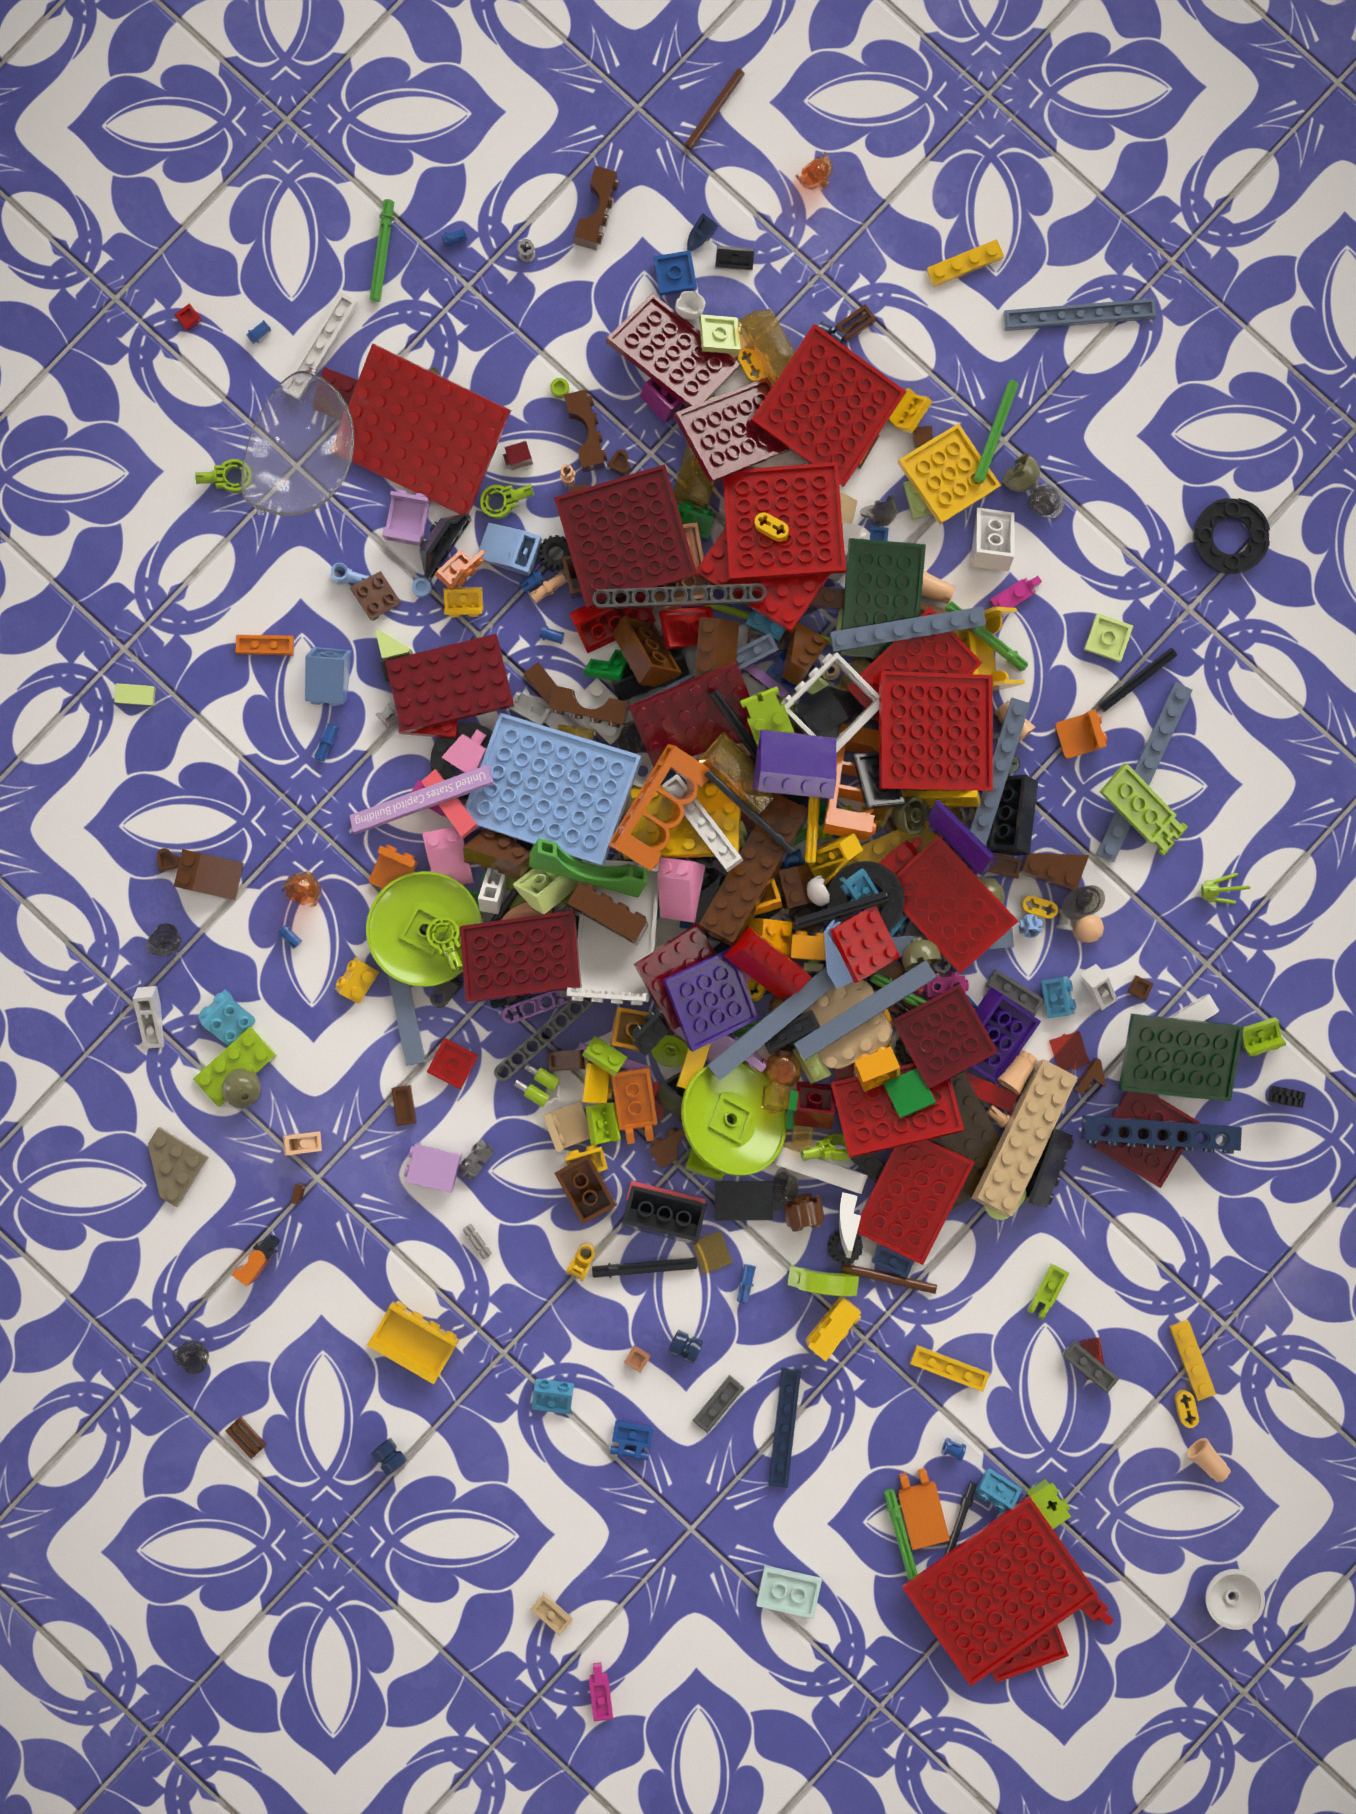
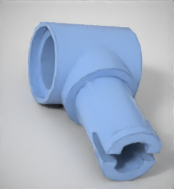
M343 563L334 564L330 574L331 580L336 584H349V582L357 584L369 577L368 575L353 572L352 569L347 568ZM336 570H341L344 572L345 575L343 577H337L334 574V572Z

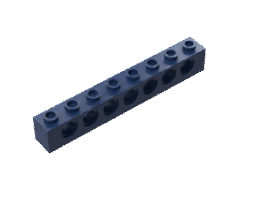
M1082 1115L1081 1138L1087 1140L1088 1144H1098L1099 1141H1106V1145L1118 1146V1142H1124L1125 1146L1137 1147L1138 1143L1145 1144L1146 1148H1157V1145H1164V1149L1176 1150V1146H1180L1186 1151H1195V1148H1203V1152L1213 1153L1215 1149H1221L1222 1153L1234 1154V1150L1241 1151L1242 1127ZM1105 1125L1107 1128V1132L1105 1135L1101 1136L1099 1134V1129L1101 1126ZM1121 1127L1126 1129V1134L1123 1137H1120L1118 1134ZM1144 1128L1145 1136L1140 1139L1138 1131ZM1160 1130H1163L1165 1136L1163 1139L1159 1140L1157 1137V1133ZM1182 1131L1184 1133L1183 1140L1178 1141L1177 1134L1178 1132ZM1201 1132L1203 1140L1198 1143L1196 1136ZM1218 1134H1221L1223 1138L1220 1144H1217L1215 1140Z

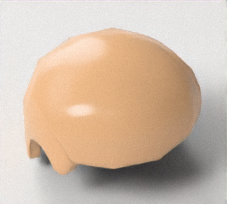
M1094 914L1080 915L1072 925L1074 937L1082 943L1095 942L1103 935V922L1100 917Z

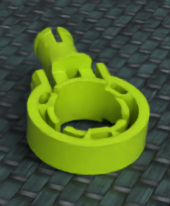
M230 459L221 465H215L212 472H195L196 484L214 483L216 489H224L230 493H241L251 484L249 467L238 459ZM238 465L242 466L240 471L243 473L241 487L239 483L232 484L226 479L228 471L238 469Z
M531 484L516 490L513 489L512 485L506 487L492 485L487 487L481 494L480 505L489 517L502 519L509 515L512 509L518 507L517 503L519 500L535 496ZM489 493L492 496L495 494L503 495L504 503L501 509L494 511L490 508L489 500L491 498L488 496Z
M447 917L433 920L426 932L428 942L438 951L441 957L444 956L441 949L442 946L452 972L458 971L455 963L459 970L462 969L463 965L454 945L455 941L458 950L461 949L459 942L461 936L458 925ZM448 923L454 925L456 930L454 931L452 926H450ZM450 926L452 935L448 940L443 942L437 941L434 934H432L434 940H431L432 931L436 933L438 928Z
M843 1134L828 1135L823 1141L816 1142V1146L800 1150L803 1161L819 1158L822 1161L830 1159L845 1161L850 1159L847 1147L841 1150L834 1147V1145H839V1143H841V1146L846 1147Z

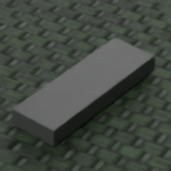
M997 969L993 971L985 986L994 988L1033 1016L1036 1015L1044 1002L1043 998Z
M1074 1340L1061 1354L1107 1394L1119 1380L1114 1373Z
M729 1374L692 1421L708 1433L744 1390V1386Z

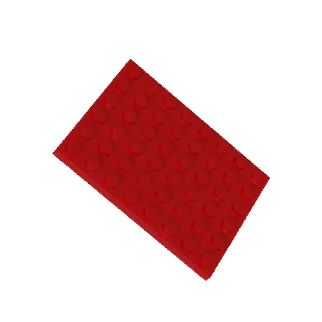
M372 343L331 452L415 493L425 494L429 500L458 514H470L512 410Z
M1030 1496L1024 1498L1012 1509L1003 1513L902 1585L905 1593L970 1686L977 1683L1098 1596L1096 1590Z

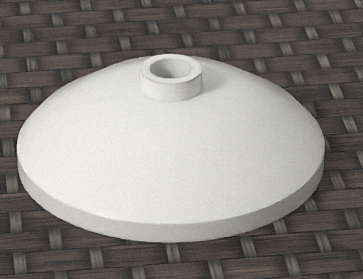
M1228 1569L1220 1572L1210 1581L1206 1590L1205 1602L1209 1614L1219 1625L1228 1629L1239 1630L1253 1625L1260 1618L1265 1606V1595L1261 1584L1253 1575L1240 1569ZM1234 1592L1233 1597L1229 1598V1593Z

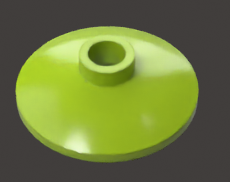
M665 1035L651 1051L657 1062L663 1066L675 1068L683 1065L688 1046L677 1036Z

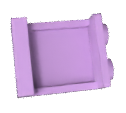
M397 489L396 492L391 491V503L386 528H383V538L388 541L419 546L424 539L431 503L429 498L422 493L411 495L407 494V491Z
M416 1143L414 1147L411 1146L409 1152L411 1162L410 1166L407 1165L405 1168L404 1176L407 1177L406 1182L451 1193L454 1189L462 1153H453Z

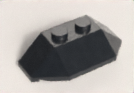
M468 513L440 518L438 523L434 522L431 526V533L428 538L425 537L421 541L419 551L424 576L429 582H431L435 573L439 570L472 519Z
M826 686L794 705L793 713L816 736H820L861 711L862 708L850 692ZM793 723V725L795 726L797 732H798L799 734H804V733Z

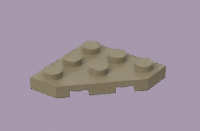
M158 1127L148 1143L160 1198L178 1207L209 1157L163 1128Z

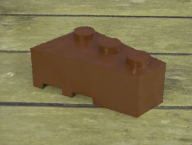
M799 622L792 633L790 632L787 636L788 645L786 647V658L782 675L783 678L796 686L805 679L828 643V640Z
M488 829L481 831L463 847L464 862L468 864L473 862L481 865V868L487 869L489 867L498 870L500 874L520 879L532 869L529 867L530 851L507 836Z
M1030 853V855L1023 856L1020 873L1069 892L1077 891L1089 855Z

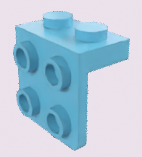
M226 989L222 993H218L214 997L213 1002L208 1007H204L198 1016L202 1026L227 1046L233 1043L256 1021L253 1015L234 1001L231 993Z

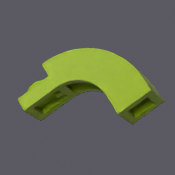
M790 1266L787 1285L797 1287L799 1290L819 1294L857 1296L859 1276L847 1273L820 1272L798 1266Z

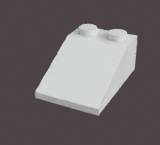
M977 508L971 550V566L1009 571L1014 559V513Z

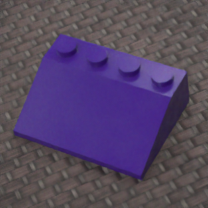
M760 729L753 789L762 792L834 799L837 780L836 738Z
M939 800L935 802L927 818V821L930 823L928 828L935 835L939 832L943 837L942 839L957 851L956 854L962 861L966 860L970 864L969 868L975 875L980 874L984 876L999 859L946 805Z
M991 987L975 1011L993 1044H995L998 1053L972 1068L998 1084L997 1079L1018 1056L1041 1021Z

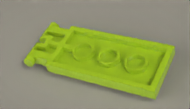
M777 686L761 692L763 700L759 701L757 695H753L740 701L742 707H747L750 717L747 718L757 747L760 729L794 733L784 704L780 705L776 695L780 694Z
M1123 763L1099 791L1148 843L1156 844L1159 848L1158 853L1162 856L1174 845L1171 838L1173 837L1175 840H1178L1188 828L1186 824H1180L1175 819L1177 815L1127 763Z

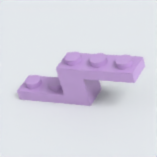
M681 1027L673 1031L675 1036L685 1040ZM730 1033L711 1042L706 1061L711 1062L739 1038ZM756 1051L745 1059L753 1070L757 1069L762 1072L766 1068L767 1060Z

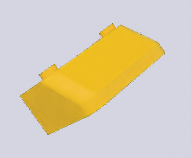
M996 606L984 610L986 622L984 627L992 634L998 633L1003 625L1002 616L1017 612V609ZM969 629L954 631L982 662L972 674L992 675V691L1025 684V680H1009V676L1005 671H996L994 649Z

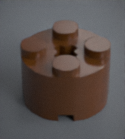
M811 1193L800 1194L790 1197L791 1201L787 1203L786 1200L782 1202L786 1224L793 1232L801 1231L803 1227L811 1226V1228H817L822 1226L825 1216L820 1194H816L817 1197H812Z

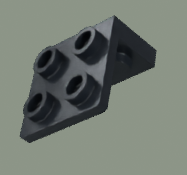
M660 1009L656 1012L654 1010L651 1011L643 1019L645 1023L637 1025L630 1033L632 1037L629 1041L645 1056L670 1031L664 1019L660 1016L662 1013Z

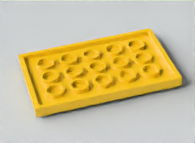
M741 782L725 783L741 798ZM706 783L702 787L698 786L696 799L739 853L741 809L713 783ZM632 786V803L642 787ZM656 792L645 811L661 822H665L672 816L673 806L669 800ZM641 816L631 835L646 845H652L658 840L659 829L653 822ZM683 816L682 821L677 826L668 828L670 832L669 842L664 849L658 851L661 854L660 858L715 857L685 816Z

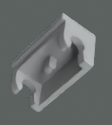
M517 691L513 697L515 706L508 708L524 719L539 725H543L552 712V709L520 691Z

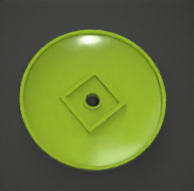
M414 872L393 880L377 895L367 917L366 936L374 960L389 976L411 986H436L456 978L463 972V968L459 970L455 963L458 971L452 972L442 946L441 949L444 956L441 957L438 951L430 945L427 936L420 933V928L423 925H429L433 920L440 917L452 919L459 929L460 926L482 923L481 913L473 896L458 881L436 872ZM448 923L450 926H452V928H453L454 931H455V930H456L455 926L452 925V924H450V923ZM450 926L438 928L436 933L432 931L431 940H434L432 934L436 936L437 941L443 942L448 940L452 935ZM454 941V945H455V947H456V949H457L458 956H459L460 961H461V963H462V965H463V961H462V949H459V950H458V948H457V946H456V944H455V941Z
M742 1062L723 1079L719 1080L711 1069L706 1066L696 1073L687 1085L681 1107L683 1129L692 1149L703 1162L727 1175L746 1176L765 1169L776 1159L786 1137V1113L778 1091L762 1072L757 1069L753 1070L748 1064ZM728 1115L733 1118V1124L727 1121Z

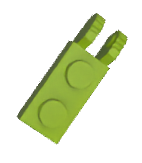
M1051 1263L1027 1311L1032 1314L1039 1301L1044 1303L1038 1315V1318L1043 1320L1049 1308H1052L1069 1272Z

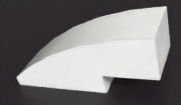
M842 1192L839 1209V1232L846 1257L851 1258L861 1216L854 1214L858 1196Z

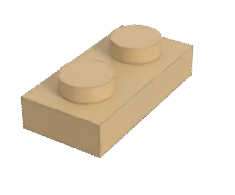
M544 1592L530 1609L559 1636L573 1621V1618Z

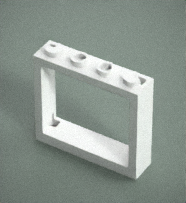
M836 652L833 655L829 653L822 660L824 664L819 669L815 667L808 674L810 678L805 683L801 681L795 687L796 692L792 697L788 695L781 704H784L790 720L805 735L816 736L789 708L835 663L873 701L836 739V752H838L879 710V694Z

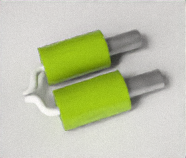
M527 1063L524 1069L535 1075V1081L551 1091H554L557 1087V1097L548 1101L549 1094L533 1084L527 1086L519 1080L515 1082L514 1086L525 1092L524 1097L542 1108L546 1103L551 1104L555 1100L559 1101L561 1096L559 1095L560 1086L558 1083L561 1079L542 1067L538 1070Z

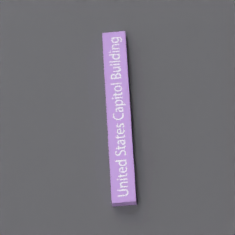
M485 765L349 815L353 833L359 834L493 785L491 768L489 765Z

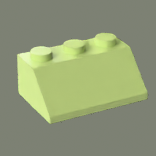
M532 868L517 880L513 886L533 909L545 914L576 889L578 883L582 884L583 882Z

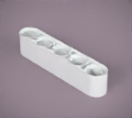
M1206 994L1172 1014L1169 1018L1205 1021L1219 1012V1009L1210 994Z
M782 1146L780 1153L772 1162L780 1167L862 1194L868 1176L826 1160L822 1161L819 1158L803 1161L800 1151Z

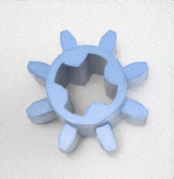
M1028 914L1022 920H1019V933H1024L1025 937L1035 938L1039 933H1042V920H1037L1036 915Z

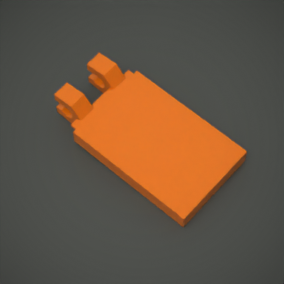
M643 1067L618 1071L615 1077L611 1075L619 1130L626 1131L627 1144L635 1143L633 1129L645 1128L646 1141H653V1126H656L658 1122L650 1068Z
M925 1468L918 1469L921 1484L910 1486L907 1473L899 1474L902 1489L897 1491L912 1550L950 1541L936 1484L933 1481L929 1482Z

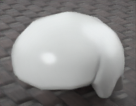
M684 291L676 301V312L685 320H695L702 315L705 300L696 292Z
M821 875L811 879L806 887L807 896L811 902L818 906L830 903L829 893L823 885L825 879L821 878Z

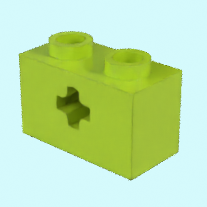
M1044 1479L1028 1490L1027 1494L1031 1497L1052 1529H1054L1071 1517L1068 1513L1070 1507L1064 1499L1060 1500L1056 1494L1059 1491L1054 1483L1049 1484ZM1051 1500L1053 1505L1049 1506L1048 1501Z

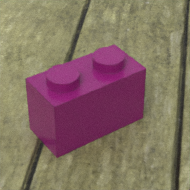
M652 379L645 382L640 397L666 423L674 417L676 412L680 411L682 403Z

